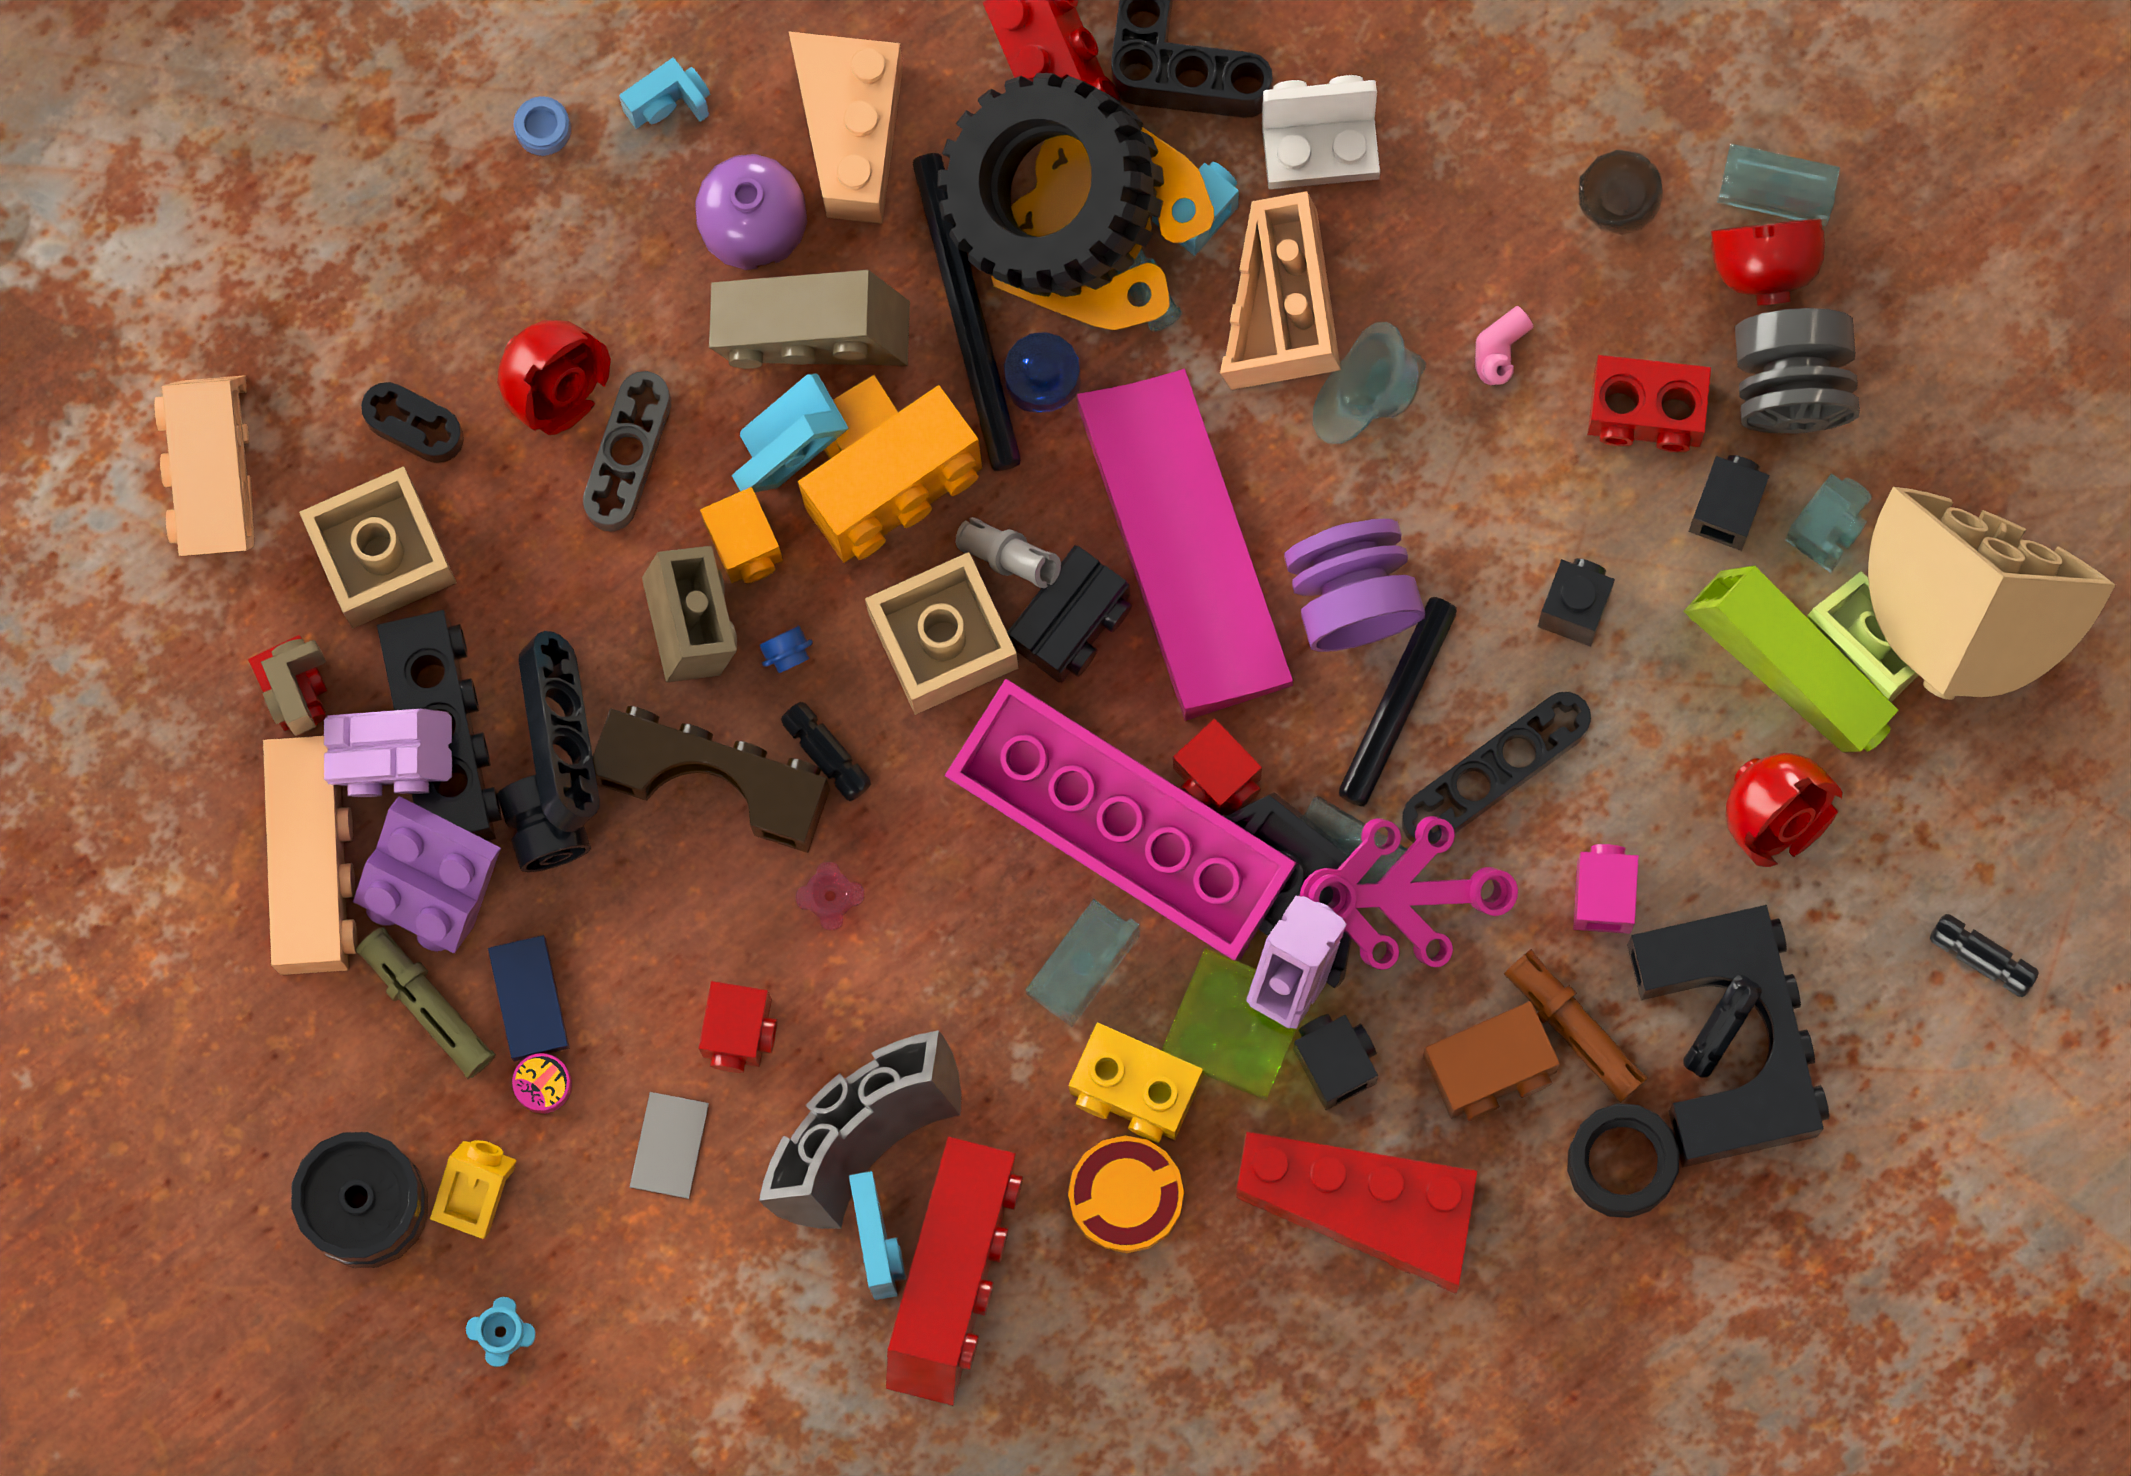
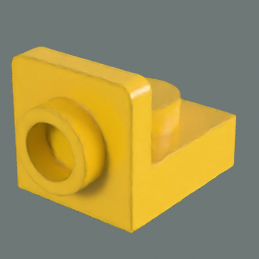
M481 1140L463 1141L449 1156L430 1220L484 1239L490 1232L505 1181L513 1173L517 1161L514 1158L503 1155V1150L490 1142Z

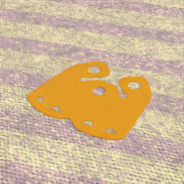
M1142 127L1141 131L1152 136L1158 149L1157 155L1151 158L1152 162L1163 168L1164 184L1154 187L1157 191L1156 197L1163 200L1160 217H1158L1161 235L1173 243H1182L1206 232L1213 224L1214 208L1199 169L1185 155ZM1069 135L1056 136L1045 140L1036 159V188L1020 197L1011 206L1018 226L1024 224L1027 213L1032 212L1033 228L1022 230L1031 236L1042 237L1061 230L1079 214L1087 200L1092 178L1090 159L1083 143ZM1063 148V154L1068 162L1061 164L1053 170L1054 162L1059 159V149ZM1187 198L1193 201L1196 211L1190 221L1181 223L1174 219L1172 207L1177 200ZM1150 217L1145 227L1148 231L1152 229ZM1135 244L1129 254L1136 259L1142 246ZM1144 263L1118 274L1112 278L1110 283L1096 290L1083 285L1081 286L1080 295L1063 297L1051 292L1049 297L1032 294L994 279V276L991 275L993 285L996 288L1049 310L1104 329H1123L1156 320L1164 315L1170 306L1165 273L1153 263ZM1138 282L1146 283L1151 289L1149 302L1141 307L1133 306L1128 300L1130 287Z

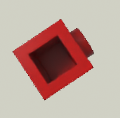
M1215 718L1173 756V769L1185 780L1180 788L1221 815L1230 807L1234 811L1244 808L1261 791V788L1256 783L1261 780L1262 767Z
M711 981L698 1048L703 1058L711 1059L710 1067L727 1072L744 1073L745 1065L760 1067L762 1052L772 1053L777 1032V1019L769 1018L772 999L768 990Z

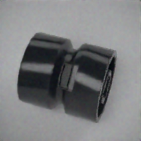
M536 775L511 783L496 794L506 825L517 829V833L511 839L522 872H537L555 868L574 861L591 850L584 826L575 832H566L549 822L540 804Z

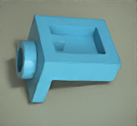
M674 57L619 95L623 112L636 129L647 121L650 124H655L666 118L676 108V101L680 98L684 100L700 122L709 116L705 100L710 95L709 89L694 68L690 67L684 71Z

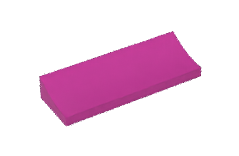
M1185 368L1131 384L1077 394L1078 410L1184 720L1187 721L1293 686L1292 676Z
M1005 679L945 774V777L1234 961L1242 959L1264 918L1298 864L1008 679Z

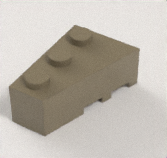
M870 270L712 282L709 348L727 359L729 365L745 369L758 368L763 363L908 366L910 301Z

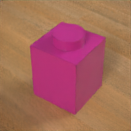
M1611 844L1592 845L1591 852H1580L1576 870L1573 930L1631 934L1635 924L1639 855H1625V847Z

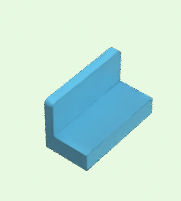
M818 374L806 375L740 431V436L752 456L747 463L732 474L740 491L750 487L753 488L754 492L778 488L849 429Z

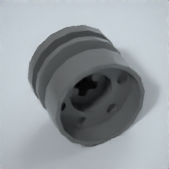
M1785 309L1762 313L1744 319L1735 326L1737 367L1746 373L1756 374L1739 383V397L1746 401L1741 405L1740 409L1742 426L1749 430L1764 433L1798 434L1836 428L1849 424L1859 417V397L1852 394L1857 390V375L1849 370L1840 369V367L1846 366L1855 360L1853 317L1845 312L1831 309Z

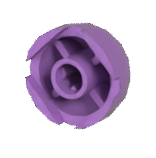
M757 154L733 156L716 165L702 181L695 202L697 228L708 251L723 263L744 270L758 269L757 265H767L774 260L776 264L786 259L801 242L807 224L805 196L794 175L776 160Z

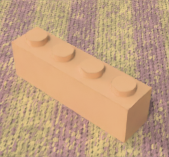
M324 736L263 740L271 965L280 975L349 970L348 954H356L358 942L355 920H347L346 898L355 896V874L353 864L344 862V842L352 841L353 821L350 807H342V787L340 785L328 784L324 780V753L328 752V748L324 745Z

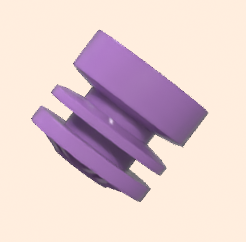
M1371 519L1334 526L1293 545L1284 553L1288 572L1297 575L1292 580L1294 593L1301 596L1322 595L1301 609V617L1311 650L1327 652L1366 645L1396 635L1424 619L1425 610L1415 578L1409 575H1389L1408 561L1406 548L1396 545L1401 541L1402 537L1398 521L1392 519Z

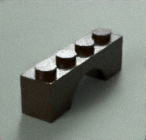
M628 706L625 713L610 708L593 755L597 785L647 801L663 784L676 777L692 773L714 775L732 784L744 796L748 803L750 826L754 836L806 853L809 852L830 792L827 778L819 776L821 768L795 758H789L787 765L767 759L766 750L743 741H735L733 748L712 741L713 734L691 724L682 723L679 730L658 724L660 717L642 708Z

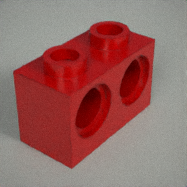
M1598 355L1594 369L1588 435L1600 436V442L1613 446H1630L1634 440L1656 442L1658 449L1668 452H1687L1690 450V446L1700 447L1705 433L1711 367ZM1622 393L1633 400L1636 408L1629 413L1619 414L1607 406L1605 399L1612 394ZM1672 399L1681 400L1689 406L1692 415L1683 420L1672 419L1665 414L1662 404Z

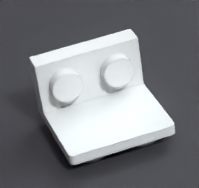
M1345 75L1333 78L1329 81V84L1307 86V83L1304 81L1290 80L1277 83L1273 86V89L1263 91L1262 131L1268 189L1376 180L1380 178L1375 128L1377 99L1375 80L1363 81L1361 76Z

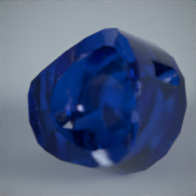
M1048 332L1031 333L1019 339L1008 351L1004 364L1006 388L1013 403L1020 409L1036 413L1054 411L1067 405L1077 395L1081 384L1079 358L1072 345L1061 336Z

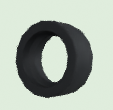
M1614 1104L1596 1110L1580 1124L1568 1149L1567 1171L1574 1191L1588 1207L1608 1217L1631 1218L1651 1211L1666 1198L1679 1173L1680 1150L1673 1131L1658 1114L1639 1105ZM1616 1127L1633 1128L1643 1133L1653 1143L1658 1156L1657 1171L1652 1182L1642 1191L1630 1195L1614 1194L1602 1188L1593 1178L1589 1167V1154L1594 1141L1605 1131Z

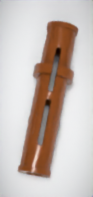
M1532 949L1506 970L1504 975L1532 1002L1538 1011L1537 1015L1542 1024L1548 1022L1565 1039L1574 1052L1604 1082L1620 1103L1648 1079L1574 998L1577 992L1570 985L1565 988L1544 966Z

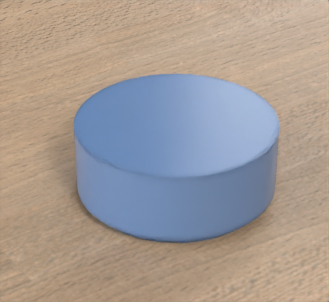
M535 97L524 102L517 110L514 117V131L519 143L525 150L535 155L545 156L558 152L566 145L571 134V123L567 111L561 103L549 97Z

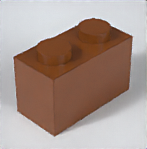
M1531 1001L1426 1046L1423 1053L1425 1063L1451 1119L1465 1113L1468 1121L1475 1120L1498 1109L1500 1106L1497 1099L1518 1090L1520 1097L1523 1098L1547 1088L1552 1084L1549 1076L1555 1074L1560 1065Z

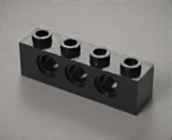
M444 610L378 624L377 629L394 710L421 708L448 712L452 720L456 722L452 743L448 745V748L452 751V773L464 774L468 780L465 790L455 797H445L439 794V787L442 781L429 782V793L412 794L413 803L486 841L496 839L493 822L502 820V814L495 787L485 789L481 768L491 766L484 733L474 734L470 713L479 712V704L472 678L462 679L458 659L467 658L468 652L461 625L451 626V622ZM438 665L445 669L444 677L437 686L422 688L417 685L418 674L425 667Z

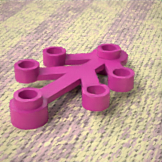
M1435 816L1422 819L1415 830L1416 841L1377 883L1357 884L1381 855L1393 853L1401 842V833L1397 825L1381 818L1372 819L1365 824L1361 833L1362 843L1338 869L1322 868L1316 870L1304 881L1300 896H1305L1314 902H1320L1319 896L1321 891L1325 887L1331 886L1333 899L1327 906L1334 910L1337 915L1344 918L1343 920L1347 924L1344 931L1360 946L1361 959L1367 965L1379 970L1392 967L1399 957V947L1392 937L1377 933L1356 908L1378 907L1414 944L1413 951L1418 961L1431 967H1441L1450 960L1453 953L1450 939L1444 934L1433 931L1410 906L1471 903L1472 907L1476 910L1492 916L1503 915L1514 906L1518 896V887L1515 879L1509 873L1493 867L1479 869L1470 879L1412 881L1437 853L1445 852L1452 846L1455 832L1452 825L1444 819ZM1439 825L1442 831L1441 838L1437 843L1431 845L1428 840L1429 831L1433 826ZM1381 827H1386L1388 839L1385 844L1377 847L1374 842L1375 833ZM1492 880L1494 891L1489 898L1483 899L1481 896L1482 886L1486 881ZM1437 939L1440 944V950L1435 957L1429 959L1426 953L1427 945L1430 941ZM1384 941L1386 944V954L1382 959L1375 961L1372 954L1373 948L1377 943Z

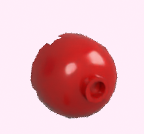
M1821 219L1751 225L1711 231L1712 256L1719 276L1725 285L1735 292L1756 295L1757 306L1791 302L1790 291L1809 285L1818 275L1824 260L1825 236L1824 230H1822Z
M542 320L523 329L508 342L500 361L497 383L506 407L516 418L535 432L536 429H540L547 435H556L573 427L593 408L595 403L592 400L585 399L593 392L597 382L605 388L609 378L611 358L607 346L583 328L569 321Z
M1780 753L1762 759H1752L1737 771L1734 778L1735 783L1729 792L1725 813L1728 830L1737 844L1757 866L1771 867L1778 865L1772 856L1780 854L1789 847V853L1792 857H1795L1807 849L1825 832L1838 813V810L1831 803L1835 796L1842 799L1843 791L1826 771L1810 758L1793 753Z

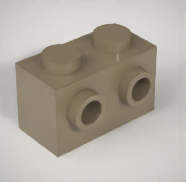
M712 546L657 552L642 576V581L666 682L720 676L737 651V636L735 627L729 620L724 599V580L721 571L717 568Z

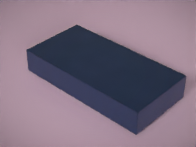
M541 935L488 948L511 1059L519 1061L534 1054H549L570 1049L545 936Z

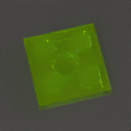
M1205 948L1161 1051L1202 1068L1203 1075L1267 1101L1297 1029H1289L1249 1006L1250 1004L1246 999L1256 972L1255 968Z

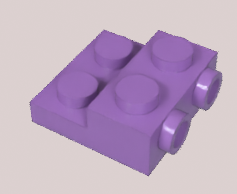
M398 796L388 810L376 850L365 863L353 902L366 908L368 917L375 923L380 925L397 924L417 934V940L424 948L431 951H443L446 949L455 953L475 925L501 848Z

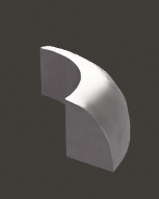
M940 1031L918 1034L884 1046L872 1052L875 1059L872 1062L864 1065L847 1078H844L839 1073L805 1105L810 1110V1113L796 1129L791 1139L783 1136L763 1180L759 1198L763 1206L776 1216L797 1225L819 1229L841 1228L846 1208L852 1196L849 1175L867 1172L871 1165L886 1150L911 1132L935 1121L960 1116L961 1087L959 1072L953 1052Z

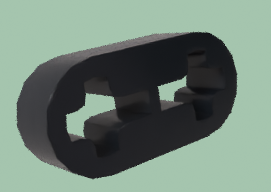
M391 382L378 383L365 393L361 403L362 415L370 430L378 436L434 463L447 462L460 452L464 442L463 430L456 416L449 410ZM392 398H395L399 411L407 416L408 419L404 422L394 416H388L384 422H380V415L375 406L379 402L388 405ZM421 423L436 430L441 423L446 424L445 430L450 439L447 443L437 441L433 447H429V440L426 434L417 429V426Z

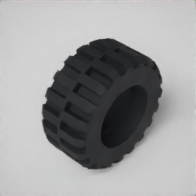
M1037 73L1033 78L1034 82L1019 76L1005 82V93L1001 94L990 89L978 98V102L982 107L975 114L965 110L956 122L962 128V131L956 142L947 139L942 155L950 158L948 170L941 169L938 171L937 187L948 194V199L942 200L939 203L942 219L955 226L951 229L949 236L957 249L969 253L968 261L980 271L994 276V279L1029 293L1049 297L1051 292L1063 297L1080 295L1081 286L1083 285L1096 290L1110 283V276L1107 272L1112 268L1124 273L1135 262V259L1129 254L1135 244L1146 248L1153 235V232L1146 230L1145 227L1150 216L1160 217L1163 200L1154 196V187L1164 184L1163 168L1151 160L1152 157L1157 155L1158 149L1152 136L1141 131L1143 122L1133 111L1122 106L1121 101L1092 85L1070 76L1063 79L1054 73ZM1061 135L1074 137L1083 143L1090 159L1092 178L1087 200L1079 214L1061 230L1042 237L1031 236L1020 229L1013 216L1011 186L1015 172L1028 152L1041 142Z

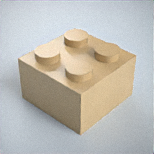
M404 466L299 512L341 610L352 628L456 583L420 498Z
M969 552L865 598L870 619L915 715L1018 669L1017 653Z

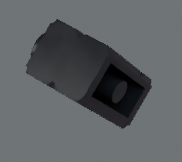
M1074 545L1061 562V570L1056 581L1052 585L1047 583V588L1039 590L1008 630L1007 634L1015 651L1036 664L1038 668L1059 683H1063L1070 672L1079 677L1097 654L1098 649L1092 646V644L1104 628L1114 632L1130 612L1132 605L1126 601L1130 596V584L1107 566L1102 565L1081 547Z

